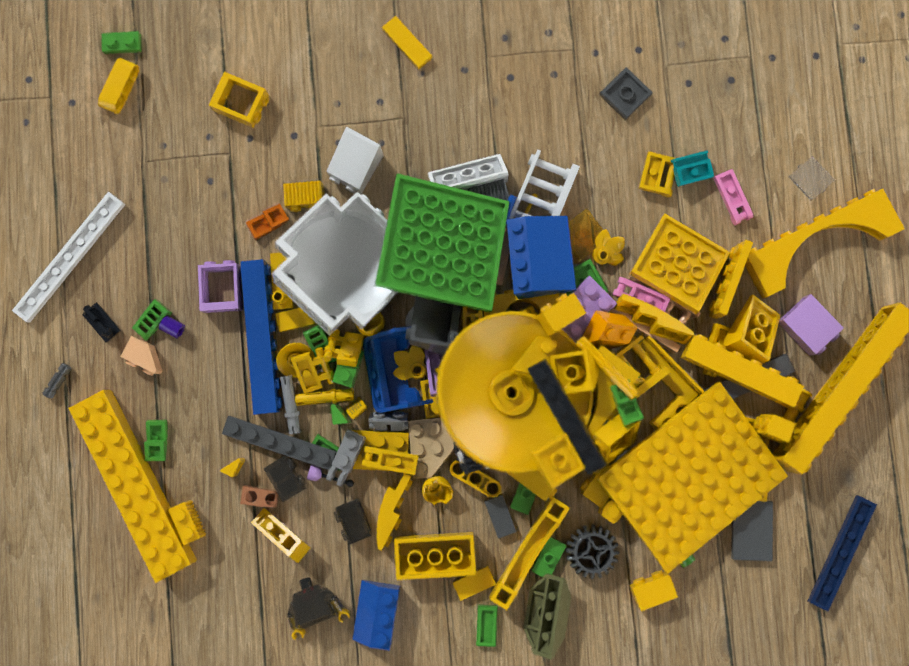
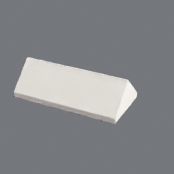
M500 154L428 172L430 182L468 191V188L505 179L506 183L509 176Z

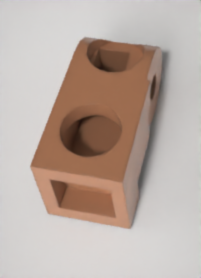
M244 485L240 504L275 508L278 504L279 491Z

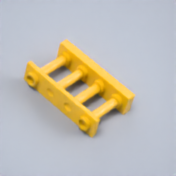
M633 335L630 343L614 354L631 366L623 354L633 348L649 368L651 375L645 379L640 377L641 380L635 387L639 391L637 398L670 373L666 366H656L638 342L644 339L641 335L637 337ZM595 386V390H593V393H594L595 395L597 394V388H596V386Z

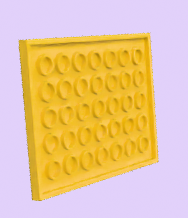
M716 382L599 474L596 479L662 569L669 574L781 483L788 475L721 382Z

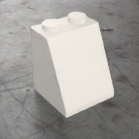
M346 127L326 171L330 177L329 179L338 185L340 183L346 185L345 188L354 194L356 191L362 194L383 158L381 146Z

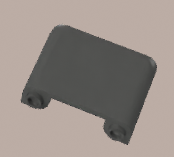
M416 296L411 328L407 327L405 339L409 340L408 344L444 356L449 345L458 336L461 306Z

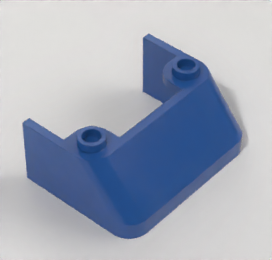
M407 327L393 328L364 339L363 349L374 409L378 413L433 403V399L421 401L419 391L416 388H409L408 379L400 380L393 375L394 370L398 368L394 360V352L407 350L410 346L408 344L409 340L405 339Z

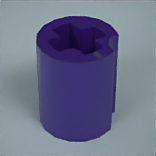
M165 316L160 322L159 330L178 339L183 334L185 325L169 316Z

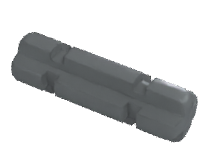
M62 363L59 366V371L55 372L51 378L48 388L46 387L42 392L45 397L52 399L57 393L56 389L59 390L66 379L65 375L69 374L72 370L69 365Z

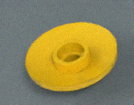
M290 343L278 352L276 358L277 367L285 376L292 375V378H297L291 357L310 351L311 357L314 358V352L303 343Z

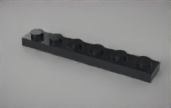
M545 358L529 367L530 375L563 432L567 434L585 466L587 474L589 475L607 465L606 461L547 359Z

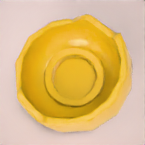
M380 312L363 329H360L357 325L356 327L364 336L378 334L384 329V316Z
M442 476L428 478L422 485L424 499L433 505L439 502L447 504L453 498L452 487L449 481Z

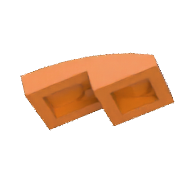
M278 204L263 211L262 215L247 221L246 225L253 238L257 240L288 222L289 219L281 205Z

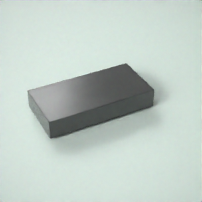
M503 495L484 501L498 539L515 533L516 529Z

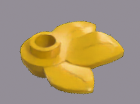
M607 229L602 230L595 239L596 248L592 253L593 260L601 265L606 263L618 265L624 260L620 252L625 246V238L619 236L611 238ZM601 252L605 254L603 259L600 257Z
M412 345L409 352H394V360L398 368L394 370L393 375L400 380H407L409 378L422 379L427 373V367L423 363L425 358L423 350ZM416 366L421 368L419 373L414 372Z

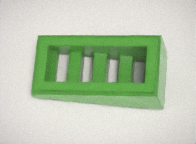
M154 299L132 329L147 341L159 328L162 319L165 316H170L172 312L159 300ZM158 309L161 312V315L156 313L155 310ZM151 314H153L157 318L156 321H154L150 317ZM148 320L153 325L150 327L145 321ZM143 325L148 330V332L145 333L139 327Z
M317 325L303 332L306 341L314 352L315 357H317L315 349L323 348L329 343L325 331ZM320 332L321 335L311 339L310 336ZM322 339L324 340L323 343H321V344H319V345H317V346L314 345V343H316V342H318V341H320V340H322ZM331 358L328 364L336 361L337 358Z

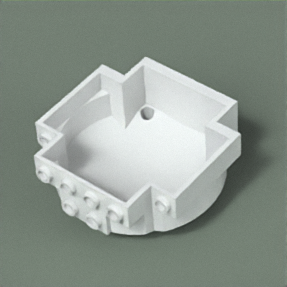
M358 192L342 207H340V203L336 198H330L325 194L275 242V247L287 260L273 272V282L329 336L348 318L360 329H363L398 293L374 287L387 219L384 218L385 215L380 209H375L370 204V200L365 195H360Z

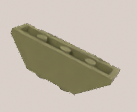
M545 574L529 591L523 628L532 646L533 654L550 660L556 655L566 635L571 604V594L566 578Z

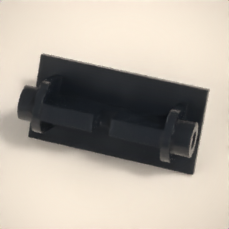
M97 302L91 307L86 305L83 308V317L106 343L121 331Z

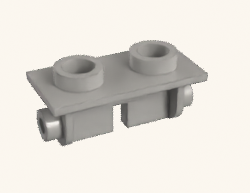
M375 411L370 413L368 420L370 422L369 429H373V431H387V424L391 425V431H404L408 429L409 413H404L403 411L378 413Z

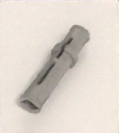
M292 375L280 377L286 410L284 416L287 417L289 434L300 433L298 417L300 411H297Z

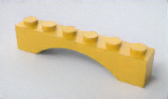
M555 497L548 499L489 595L491 601L506 611L508 610L539 553L569 511V506Z

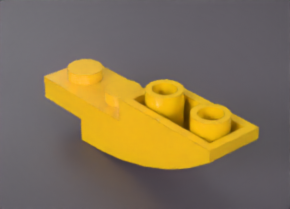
M404 473L397 488L389 486L383 497L377 521V545L381 551L384 546L388 548L393 539L390 536L392 530H397L402 521L399 518L401 513L396 511L395 508H400L404 501V498L401 497L404 490L409 491L413 483L410 480L411 474Z

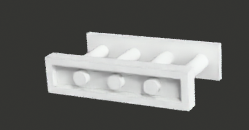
M537 149L535 155L531 154L528 162L530 169L509 219L531 216L517 210L521 200L548 210V213L552 214L551 216H560L580 166L572 164L571 169L561 168L539 159L541 150ZM535 166L563 176V179L566 180L564 186H556L531 176ZM528 183L555 193L559 197L557 203L553 202L551 204L524 193Z

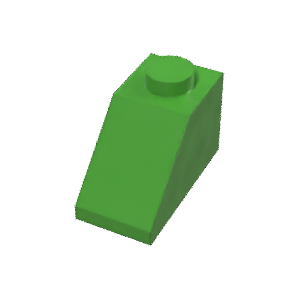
M364 351L360 352L356 367L337 365L332 382L354 388Z

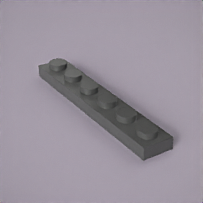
M233 416L227 417L222 431L223 435L327 470L332 467V462L337 453L335 450Z

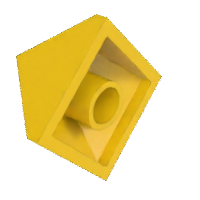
M589 350L550 356L552 369L566 394L595 390L599 368Z

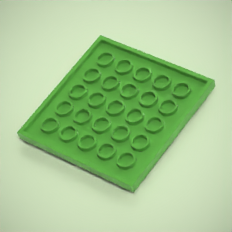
M397 173L374 287L491 312L509 201Z

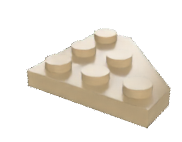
M441 418L408 421L411 454L419 455L416 474L413 475V479L434 477L443 463L455 451L453 447L454 441L449 436Z

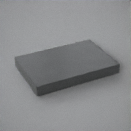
M757 501L732 522L731 559L773 561L772 501Z

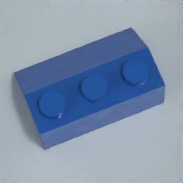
M367 580L361 581L352 640L370 648L390 650L400 585Z

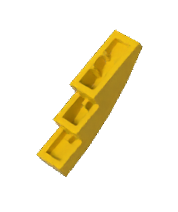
M622 293L616 301L617 304L614 310L631 314L632 322L650 327L649 334L686 344L694 336V332L679 320L640 299Z

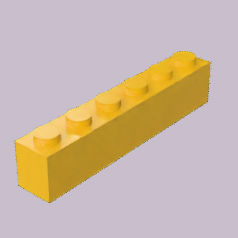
M700 334L694 335L687 342L681 355V359L787 408H795L804 388L803 385L798 383L799 380L790 376L786 378L780 375L781 372L776 369H766L762 367L761 362L753 359L749 361L744 358L742 353L737 351L730 352L726 350V346L720 343H710L707 337Z

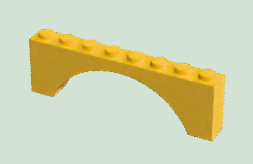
M882 188L878 191L872 189L863 194L864 198L859 200L856 197L846 202L848 206L844 208L841 205L830 210L831 214L826 217L823 213L813 218V223L808 225L805 222L796 227L797 231L791 233L789 230L779 235L781 239L777 241L770 239L762 244L764 247L759 250L756 247L752 248L745 267L762 299L786 288V273L792 256L808 237L818 231L829 228H852L863 231L881 241L904 230L905 228L884 189Z
M600 345L597 350L636 387L641 380L639 378L640 373ZM600 368L596 382L595 408L586 427L592 439L594 433L603 427L607 419L611 420L617 412L610 386L615 383ZM540 470L524 473L507 472L544 501L548 498L552 499L558 490L556 487L554 489L549 488Z

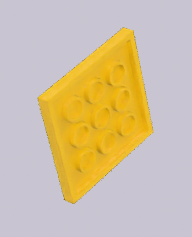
M664 213L633 266L630 275L697 314L701 310L730 252Z

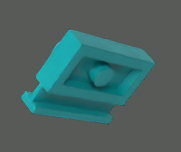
M708 150L671 160L674 166L673 171L677 187L714 177L711 161L707 155Z

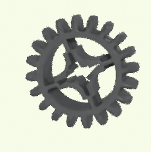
M592 524L589 531L585 525L583 526V533L579 528L576 529L579 534L577 537L571 534L574 542L567 541V544L572 546V548L566 549L567 553L572 554L567 557V560L573 561L570 564L571 568L577 566L575 570L577 574L583 570L582 576L584 578L587 577L588 573L591 579H594L595 573H597L599 578H602V571L608 575V567L614 570L615 567L611 562H618V559L613 556L619 555L620 552L613 549L619 545L615 542L611 543L615 540V537L613 535L609 536V530L603 532V527L599 526L596 531L595 525ZM591 536L601 537L606 542V545H595ZM586 538L585 548L577 553L579 544ZM591 545L595 550H597V552H595L596 554L594 555V558L590 553H588V551H590L589 549L591 548ZM608 551L606 559L600 564V556ZM589 558L594 567H587L581 564L578 559Z

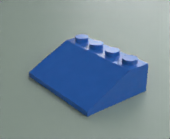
M524 216L507 219L514 295L520 300L576 291L568 216Z

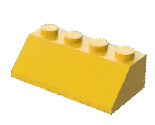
M473 532L396 536L394 539L396 580L476 575Z

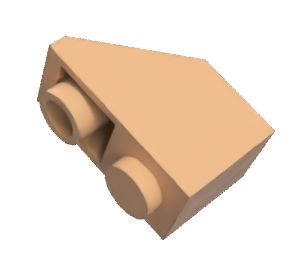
M131 336L120 357L126 359L125 363L130 366L136 367L138 365L142 367V371L151 376L161 374L162 368L155 346L140 338Z

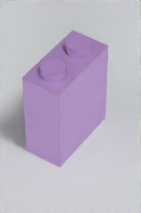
M812 294L804 296L779 319L778 323L808 355H819L827 348L825 345L839 338L841 335L839 332L844 329Z

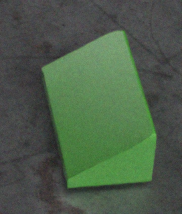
M334 404L331 406L332 422L334 425L353 423L340 405Z

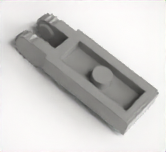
M347 429L332 462V467L326 476L327 480L332 481L337 470L340 469L342 473L336 484L340 487L344 484L348 474L353 469L366 437Z

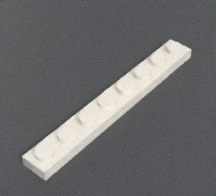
M108 192L12 311L24 321L30 323L126 204Z

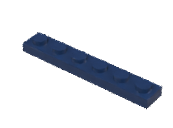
M859 495L855 496L808 598L809 603L827 612L829 611L877 504Z

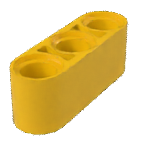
M122 58L116 60L99 95V107L115 114L121 112L138 77L139 66Z
M456 459L451 463L450 472L455 478L491 498L497 497L501 493V485L495 478L481 470L469 474L464 472L457 474L454 472L453 466L459 463V461ZM471 474H480V482L472 483L470 481ZM496 483L498 485L497 491L495 493L488 492V484Z

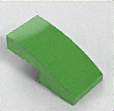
M616 384L610 386L623 425L627 426L643 420L644 417L636 401L637 396L631 400Z
M147 420V440L144 442L145 461H165L168 437L167 420Z

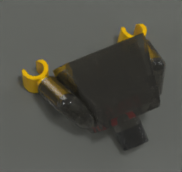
M310 577L299 581L302 591L293 594V600L290 602L287 612L290 627L294 630L292 639H297L296 632H299L303 639L305 628L335 617L336 613H338V620L343 623L342 614H347L350 619V612L348 609H343L344 606L331 590L323 588L319 584L313 586Z

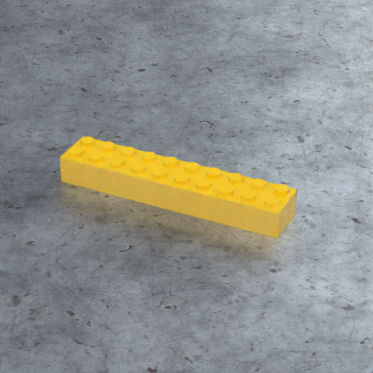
M902 303L891 304L880 309L797 420L790 441L779 444L773 452L775 459L787 472L803 474L809 471L813 459L823 452L825 443L835 436L834 431L846 421L848 412L858 405L860 396L870 389L869 384L881 374L883 365L893 358L894 355L892 353L904 343V337L909 333V309Z
M101 390L69 407L68 409L154 582L157 583L196 562L197 559L189 543L183 546L168 511L171 507L148 461H145V455L112 390Z

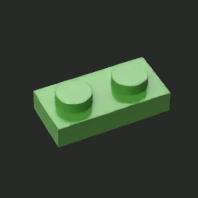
M139 31L101 33L102 52L104 54L141 52V34Z

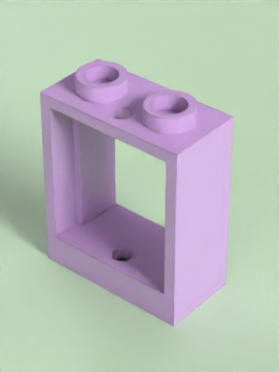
M233 260L223 261V264H216V262L210 261L204 262V265H198L199 310L203 313L243 311L241 266ZM233 271L235 301L209 303L208 273Z

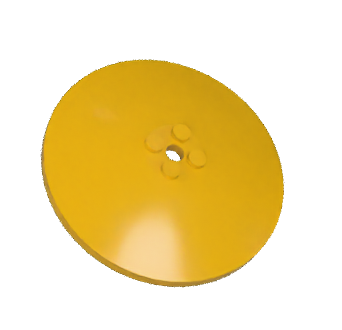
M517 311L491 314L465 328L456 336L446 350L440 363L436 382V398L440 417L455 444L466 455L481 465L509 473L539 470L530 453L564 433L532 376L512 371V367L520 360L523 353L538 336L557 341L555 355L581 351L573 339L562 329L548 336L538 321L537 315ZM508 388L515 390L516 395L514 398L507 396ZM593 390L567 394L585 427H587L593 405Z

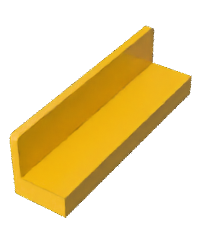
M650 335L639 343L656 366H666L670 371L661 381L676 396H681L689 404L699 394L705 392Z

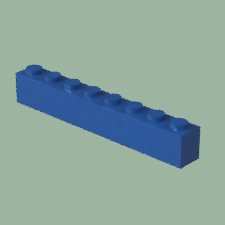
M264 259L241 261L253 415L279 413L283 403L282 397H279L278 389H281V381L279 377L277 378V370L279 369L275 358V351H277L278 345L273 335V332H276V324L274 320L272 321L274 308L273 302L270 300L272 284L269 283L268 276L271 275V267Z

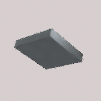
M626 67L599 95L626 120L653 92Z

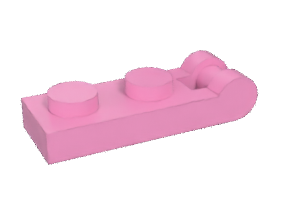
M733 169L716 175L713 179L728 209L733 225L740 224L745 219H752V210ZM741 207L742 213L738 214L737 208Z
M619 277L618 287L614 289L612 294L614 297L619 298L623 293L640 299L665 312L670 301L669 297L629 279ZM626 287L631 288L629 294L624 292Z

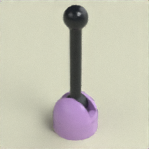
M311 464L307 479L317 481L321 477L326 478L327 475L322 473L320 467ZM334 477L333 481L337 482L338 478ZM345 480L344 484L348 487H353L354 481Z

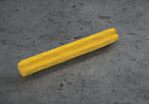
M581 337L577 341L576 345L581 350H589L597 366L631 400L639 394V391L585 337Z

